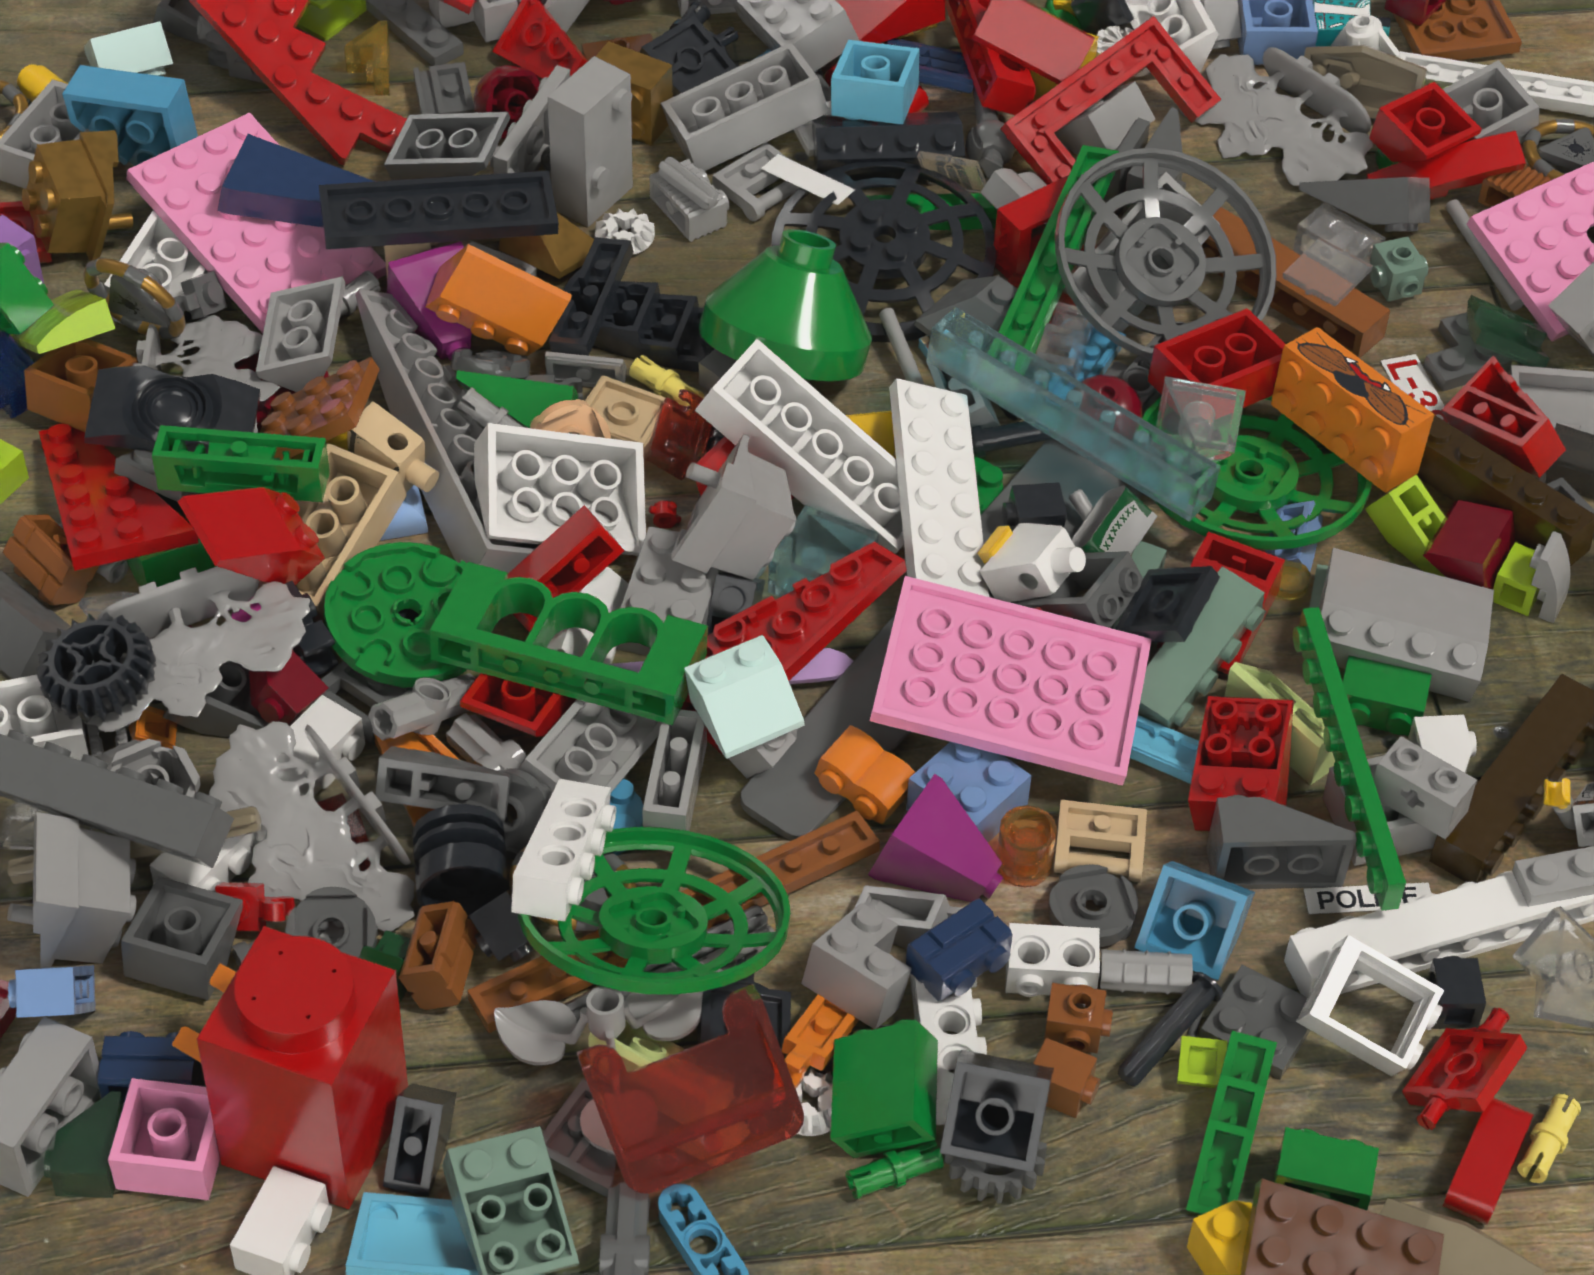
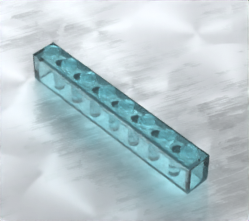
M956 306L932 327L926 359L930 364L1189 522L1212 499L1221 468L1220 465Z

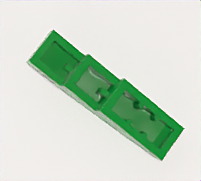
M1236 1031L1231 1032L1186 1208L1187 1211L1203 1215L1233 1200L1238 1201L1277 1042Z

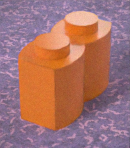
M851 725L821 756L815 770V775L825 790L848 798L853 804L855 811L858 810L863 818L874 820L880 824H883L906 799L909 778L916 773L899 757L884 751L867 733Z

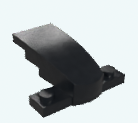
M595 237L581 270H578L564 287V291L572 294L549 340L551 352L589 356L594 346L634 360L637 357L640 359V356L644 355L659 366L699 372V362L714 351L715 348L710 346L699 333L703 308L699 307L698 297L660 294L658 282L621 281L633 254L631 240Z

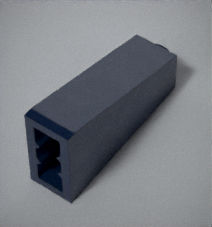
M247 134L222 185L217 211L225 214L323 227L319 185L375 181Z

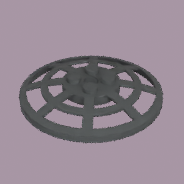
M1159 148L1131 149L1113 154L1097 162L1081 175L1067 194L1058 214L1055 230V255L1060 276L1069 296L1081 314L1097 331L1116 345L1136 355L1152 359L1154 349L1141 345L1112 328L1119 318L1141 331L1163 336L1164 341H1167L1233 314L1226 310V308L1230 304L1235 291L1236 272L1259 269V288L1252 313L1262 321L1268 311L1274 296L1277 272L1276 255L1271 235L1263 217L1249 196L1232 179L1216 167L1196 157L1174 150ZM1133 166H1143L1142 189L1123 192L1105 203L1092 186L1096 180L1113 171ZM1158 167L1170 168L1186 173L1204 182L1215 191L1202 206H1199L1194 201L1180 194L1158 189ZM1080 196L1095 213L1086 231L1084 251L1065 248L1064 240L1067 220ZM1226 201L1236 210L1246 225L1257 254L1234 256L1227 235L1212 217ZM1143 202L1144 219L1135 222L1129 228L1114 213L1126 205ZM1159 203L1174 206L1192 217L1184 225L1167 218L1160 217ZM1102 224L1119 239L1114 255L1095 253L1096 239ZM1202 227L1208 231L1214 240L1221 257L1205 258L1202 246L1195 237ZM1159 255L1163 257L1168 263V269L1158 268L1153 263L1152 256ZM1068 264L1086 267L1093 289L1101 301L1108 307L1101 316L1089 306L1077 288ZM1097 269L1116 271L1120 282L1125 287V290L1116 300L1111 297L1103 285ZM1205 273H1223L1222 290L1216 303L1198 290L1204 280ZM1137 299L1145 304L1155 306L1160 325L1144 321L1127 310ZM1189 301L1205 313L1204 316L1193 322L1176 325L1172 307Z

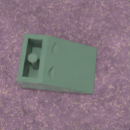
M540 1126L447 1149L442 1164L454 1211L479 1275H543L579 1265V1259Z

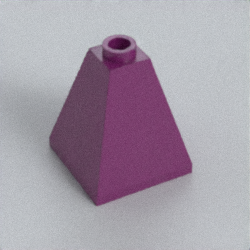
M461 241L388 262L387 293L394 296L418 327L415 333L426 340H430L437 349L436 355L441 360L445 358L452 360V353L454 351L471 348V329L457 322H446L437 317L436 312L425 307L439 267L464 248Z
M936 774L932 776L894 830L868 874L878 881L929 893L944 894L946 897L967 902H973L979 899L981 895L990 899L1004 878L996 873L1002 865L1001 860L943 779Z

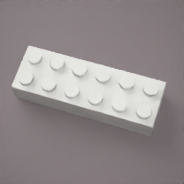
M756 339L712 387L695 411L734 445L738 443L743 434L750 436L747 444L749 453L785 469L791 494L856 551L872 542H876L896 554L904 545L896 459L769 348Z

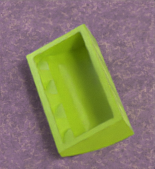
M76 289L52 299L53 307L23 333L11 334L13 343L41 354L114 330L115 326L105 298Z

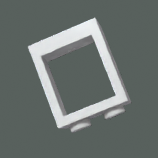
M1348 935L1334 944L1296 1022L1384 1073L1393 1076L1406 1068L1412 1069L1420 1058L1423 1045L1419 1044V1041L1425 1029L1430 1030L1441 1014L1442 1006L1438 1005V1002L1444 990ZM1352 968L1357 969L1414 1002L1391 1052L1329 1017Z

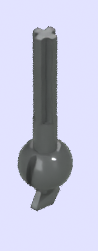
M974 86L973 97L977 126L968 132L965 148L969 159L977 161L987 178H990L995 170L1002 169L1004 164L1013 158L1015 147L1000 130L1004 123L998 121L997 110L981 106Z

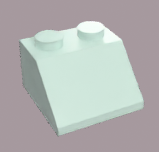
M161 21L92 38L83 47L92 67L163 76L166 75L165 68H169L173 64Z
M763 635L684 668L690 701L726 759L805 726L803 716L783 666Z

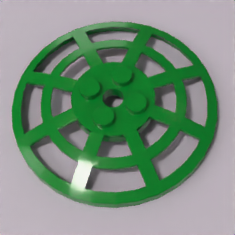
M1162 396L1145 412L1142 418V425L1136 433L1133 447L1134 466L1139 481L1147 494L1167 515L1181 525L1205 537L1209 531L1249 547L1266 550L1291 549L1315 544L1338 534L1351 525L1362 512L1370 495L1372 482L1357 471L1358 489L1354 503L1330 499L1334 485L1331 468L1346 462L1337 457L1333 452L1324 455L1309 438L1293 429L1294 422L1282 413L1277 422L1257 416L1228 414L1197 428L1192 425L1178 435L1161 422L1164 417L1176 410ZM1272 396L1266 398L1265 400H1270V401H1271V400H1272ZM1234 428L1256 429L1270 434L1266 439L1249 435L1237 436ZM1218 430L1221 438L1207 452L1191 443L1200 436ZM1151 433L1171 446L1167 460L1168 477L1149 475L1146 470L1144 453ZM1284 440L1300 448L1310 460L1296 463L1292 455L1281 447ZM1182 454L1203 466L1201 478H1181L1179 461ZM1250 471L1258 476H1248L1245 473ZM1314 473L1319 474L1321 487L1318 496L1296 490L1299 477ZM1159 489L1175 491L1189 508L1206 518V520L1203 522L1186 513L1171 502ZM1208 491L1213 498L1220 502V505L1212 512L1197 502L1189 492ZM1307 501L1315 502L1310 516H1307V519L1301 514L1290 520L1282 521L1275 511L1288 502L1293 504ZM1236 510L1258 513L1265 524L1245 523L1229 518ZM1322 511L1344 515L1334 523L1316 531L1294 535L1290 531L1300 527L1305 522L1312 521ZM1224 526L1251 533H1273L1275 537L1247 535L1227 531L1221 527Z
M627 827L606 832L602 855H595L593 872L597 877L584 882L580 904L584 902V898L600 888H604L610 897L603 903L600 912L573 904L566 921H558V930L563 942L546 941L531 923V916L518 913V920L523 934L532 947L547 961L566 973L592 984L619 991L676 995L702 992L727 986L747 978L766 966L779 953L787 939L791 910L789 897L777 876L764 863L737 846L711 836L686 830L663 827ZM628 850H662L673 852L667 870L637 868L613 872L603 855L610 852ZM692 855L723 865L745 877L748 882L727 893L724 889L710 881L685 872ZM658 882L662 883V886H643L626 889L623 884ZM680 887L699 892L713 901L702 906L691 896L680 892ZM761 892L768 900L774 912L775 932L748 934L747 917L740 904ZM723 913L729 915L733 924L734 934L707 933L708 920ZM572 919L597 926L600 938L578 941L572 929ZM766 946L760 953L744 963L724 971L715 972L730 963L741 952L742 948ZM702 947L727 948L720 956L704 965L692 957ZM612 951L618 956L628 959V962L624 968L607 963L592 954ZM567 955H576L589 965L576 961ZM674 963L683 970L668 973L644 972L647 965Z

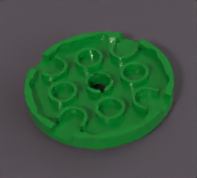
M413 542L378 545L350 558L344 563V569L336 576L334 581H330L325 595L324 625L335 641V645H332L333 649L347 665L360 674L374 681L400 688L414 687L415 681L419 678L426 677L444 681L461 675L468 669L431 659L430 628L467 563L463 560L458 563L440 554V548ZM403 609H412L419 616L411 623L410 619L401 617L398 612Z

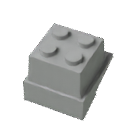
M742 435L718 472L693 462L689 465L686 477L708 487L695 504L687 529H681L677 536L671 554L673 561L705 573L713 567L754 580L762 567L770 564L775 549L783 537H788L793 531L796 515L793 511L791 490L789 489L786 470L749 453L747 444L750 436Z
M36 813L34 817L33 906L11 903L8 909L7 920L32 924L33 933L40 934L41 968L51 967L55 959L103 963L111 947L118 946L122 927L125 922L132 921L136 909V896L130 895V885L136 870V861L130 858V840L79 828V819Z

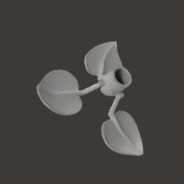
M600 986L588 994L586 999L587 1008L583 1007L580 1009V1019L578 1022H576L574 1013L565 1004L557 1001L540 1000L514 1007L495 1008V1024L503 1045L515 1058L531 1065L553 1064L563 1057L565 1043L575 1044L588 1023L590 1032L598 1039L606 1041L613 1097L599 1096L590 1100L585 1105L580 1115L581 1131L585 1139L594 1147L620 1157L624 1155L631 1156L646 1148L654 1138L658 1127V1111L653 1099L643 1091H632L621 1095L615 1038L624 1030L625 1020L633 1029L643 1026L645 1034L657 1041H673L689 1035L696 1028L701 1018L703 991L676 995L631 992L624 1001L621 991Z

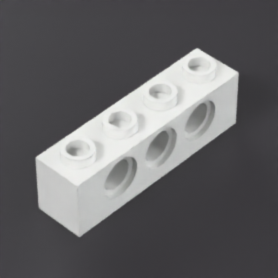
M564 779L558 780L513 873L511 912L565 922L572 905L580 904L584 880L591 879L595 865V855H602L606 832H612L615 824L616 806L610 805L611 787Z
M910 973L914 1017L938 1039L936 1125H945L954 1073L949 1071L955 1070L956 1061L961 1050L987 1055L985 1037H977L976 1026L982 1025L980 998L972 999L971 988L977 987V977L973 986L963 995L956 996L953 993L951 996L938 1002L925 989L924 984L920 983ZM952 1031L958 1034H947L945 1032Z

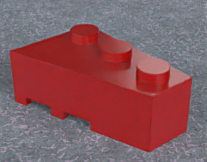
M1494 355L1441 409L1450 425L1498 455L1505 454L1511 463L1538 478L1566 451L1549 418L1528 394L1522 391L1514 378L1502 368Z

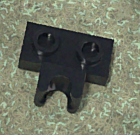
M290 581L285 584L293 597L310 599V612L302 619L306 632L302 636L300 643L292 649L318 676L339 664L337 657L330 647L335 645V641L322 620L314 623L313 617L317 616V610L308 593L302 595L294 582Z

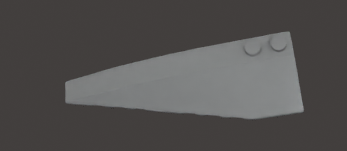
M358 289L355 294L372 358L380 368L378 378L390 414L423 438L425 442V463L439 472V478L435 486L429 492H424L423 490L422 492L455 561L459 563L463 560L466 563L472 562L509 573L534 551L539 544L487 539L474 481V443L485 427L457 408L459 402L464 400L463 397L468 390H461L456 384V372L450 365L442 366L434 355L437 349L430 340H426L415 333L418 327L417 324L392 294Z

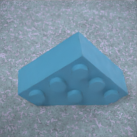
M80 65L62 93L70 122L82 132L86 129L91 132L115 130L118 141V161L123 165L130 162L136 166L198 137L184 79Z

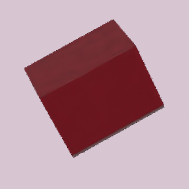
M1458 500L1453 503L1423 556L1446 578L1493 590L1497 574L1515 543L1513 511Z

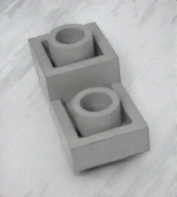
M1553 531L1546 546L1538 544L1529 566L1536 569L1531 586L1540 589L1537 599L1543 601L1538 618L1551 623L1555 622L1567 597L1570 585V561L1567 548L1561 534Z

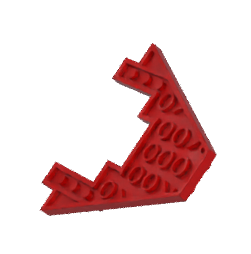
M188 0L339 164L345 166L359 139L390 153L407 118L312 73L325 51L326 43L296 29L311 0ZM477 0L440 1L470 14Z

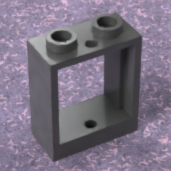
M1129 551L1084 553L1086 562L1083 570L1071 572L1055 593L1050 596L1015 601L1013 603L1030 608L1040 607L1045 612L1111 628L1128 607L1135 592L1139 590L1143 577ZM1089 589L1084 597H1075L1080 590Z

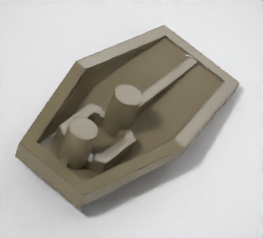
M1366 45L1306 47L1304 54L1305 58L1313 62L1314 71L1322 76L1329 72L1339 78L1340 87L1359 100L1370 118H1376L1380 107L1424 87L1427 69Z
M1389 1198L1380 1212V1215L1444 1234L1439 1275H1544L1545 1270L1468 1222Z

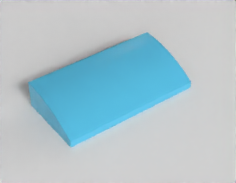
M363 1192L346 1262V1275H479L454 1211L452 1200Z

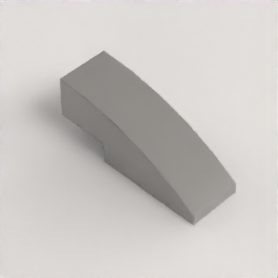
M866 885L855 906L857 907L862 902L897 923L898 928L893 944L907 949L909 943L962 909L961 907L950 906L944 894Z

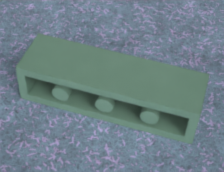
M1223 566L1218 571L1220 579L1186 641L1165 642L1146 667L1138 715L1170 729H1173L1176 725L1180 728L1183 727L1194 711L1195 707L1191 704L1200 693L1205 696L1214 686L1218 678L1217 669L1223 661L1229 664L1239 652L1242 646V642L1239 640L1247 629L1253 632L1261 623L1266 613V610L1262 609L1265 592Z

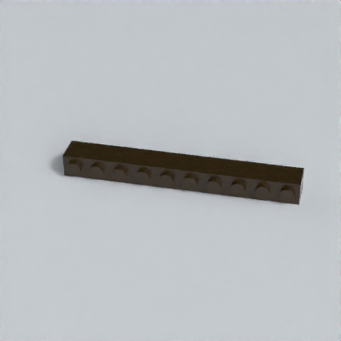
M1286 322L1272 330L1285 344L1303 335L1302 332ZM1434 415L1418 474H1416L1419 479L1455 502L1462 500L1513 511L1515 540L1528 548L1536 550L1538 544L1546 546L1553 531L1560 533L1567 548L1570 566L1590 551L1594 535V513Z

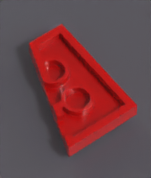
M521 0L492 51L510 63L532 71L540 79L548 78L556 65L570 69L571 77L580 67L588 62L540 0Z

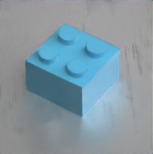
M848 40L831 77V116L844 117L848 120L862 119L903 125L919 87V48Z

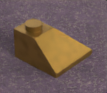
M557 213L559 221L558 234L500 238L499 250L560 279L584 264L594 239Z

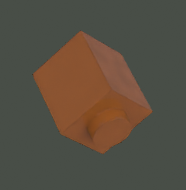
M1045 1038L1033 1064L1054 1068L1047 1107L1076 1118L1084 1102L1091 1105L1101 1081L1100 1078L1094 1076L1097 1058Z

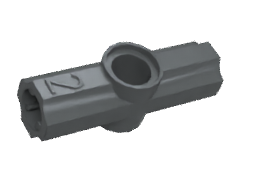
M620 1182L617 1186L608 1188L606 1232L601 1234L600 1275H649L650 1235H647L650 1207L649 1189L642 1188L637 1183Z

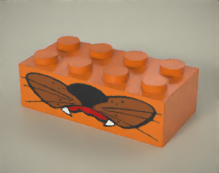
M1318 327L1284 345L1271 400L1273 407L1385 493L1418 474L1435 414Z

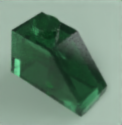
M111 1091L57 1130L54 1148L47 1149L44 1158V1175L46 1178H51L56 1196L113 1198L115 1184L108 1158L124 1107L121 1092Z

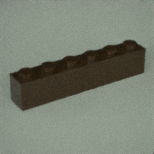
M1564 674L1559 676L1475 785L1470 806L1465 816L1446 839L1439 835L1436 836L1429 860L1431 863L1465 882L1479 883L1485 873L1492 876L1496 872L1504 857L1503 849L1506 845L1513 848L1525 829L1523 823L1527 817L1534 820L1540 813L1544 805V779H1548L1551 782H1562L1566 775L1564 768L1568 763L1573 766L1576 765L1586 748L1587 743H1585V740L1588 736L1594 739V690Z

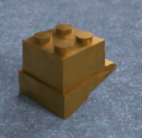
M115 130L80 132L78 140L37 145L34 159L29 162V181L27 188H24L22 191V203L24 209L30 212L34 221L35 234L37 238L42 239L47 253L86 252L89 260L93 261L101 256L107 230L133 227V216L131 213L112 214L114 207L113 167H117L119 162L118 141Z

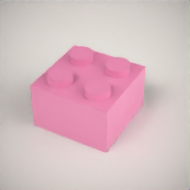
M132 1078L108 1158L115 1188L209 1200L220 1156L206 1087Z

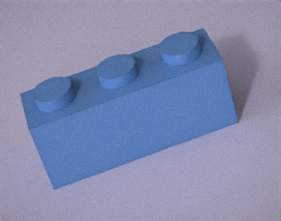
M94 965L15 970L16 979L9 980L10 1008H17V1018L75 1015L96 1011Z

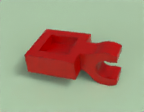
M222 882L215 886L216 893L243 900V908L236 931H260L263 926H266V921H285L286 916H289L295 907L294 897H265L264 883Z

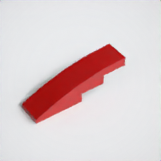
M1515 130L1460 143L1426 161L1399 162L1367 174L1366 179L1429 178L1431 200L1446 197L1448 191L1452 189L1482 184L1483 180L1488 176L1523 170L1526 161Z

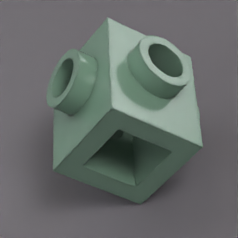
M1407 236L1374 244L1368 273L1374 287L1379 288L1388 302L1421 294L1425 277L1428 275V263L1425 257L1419 254Z

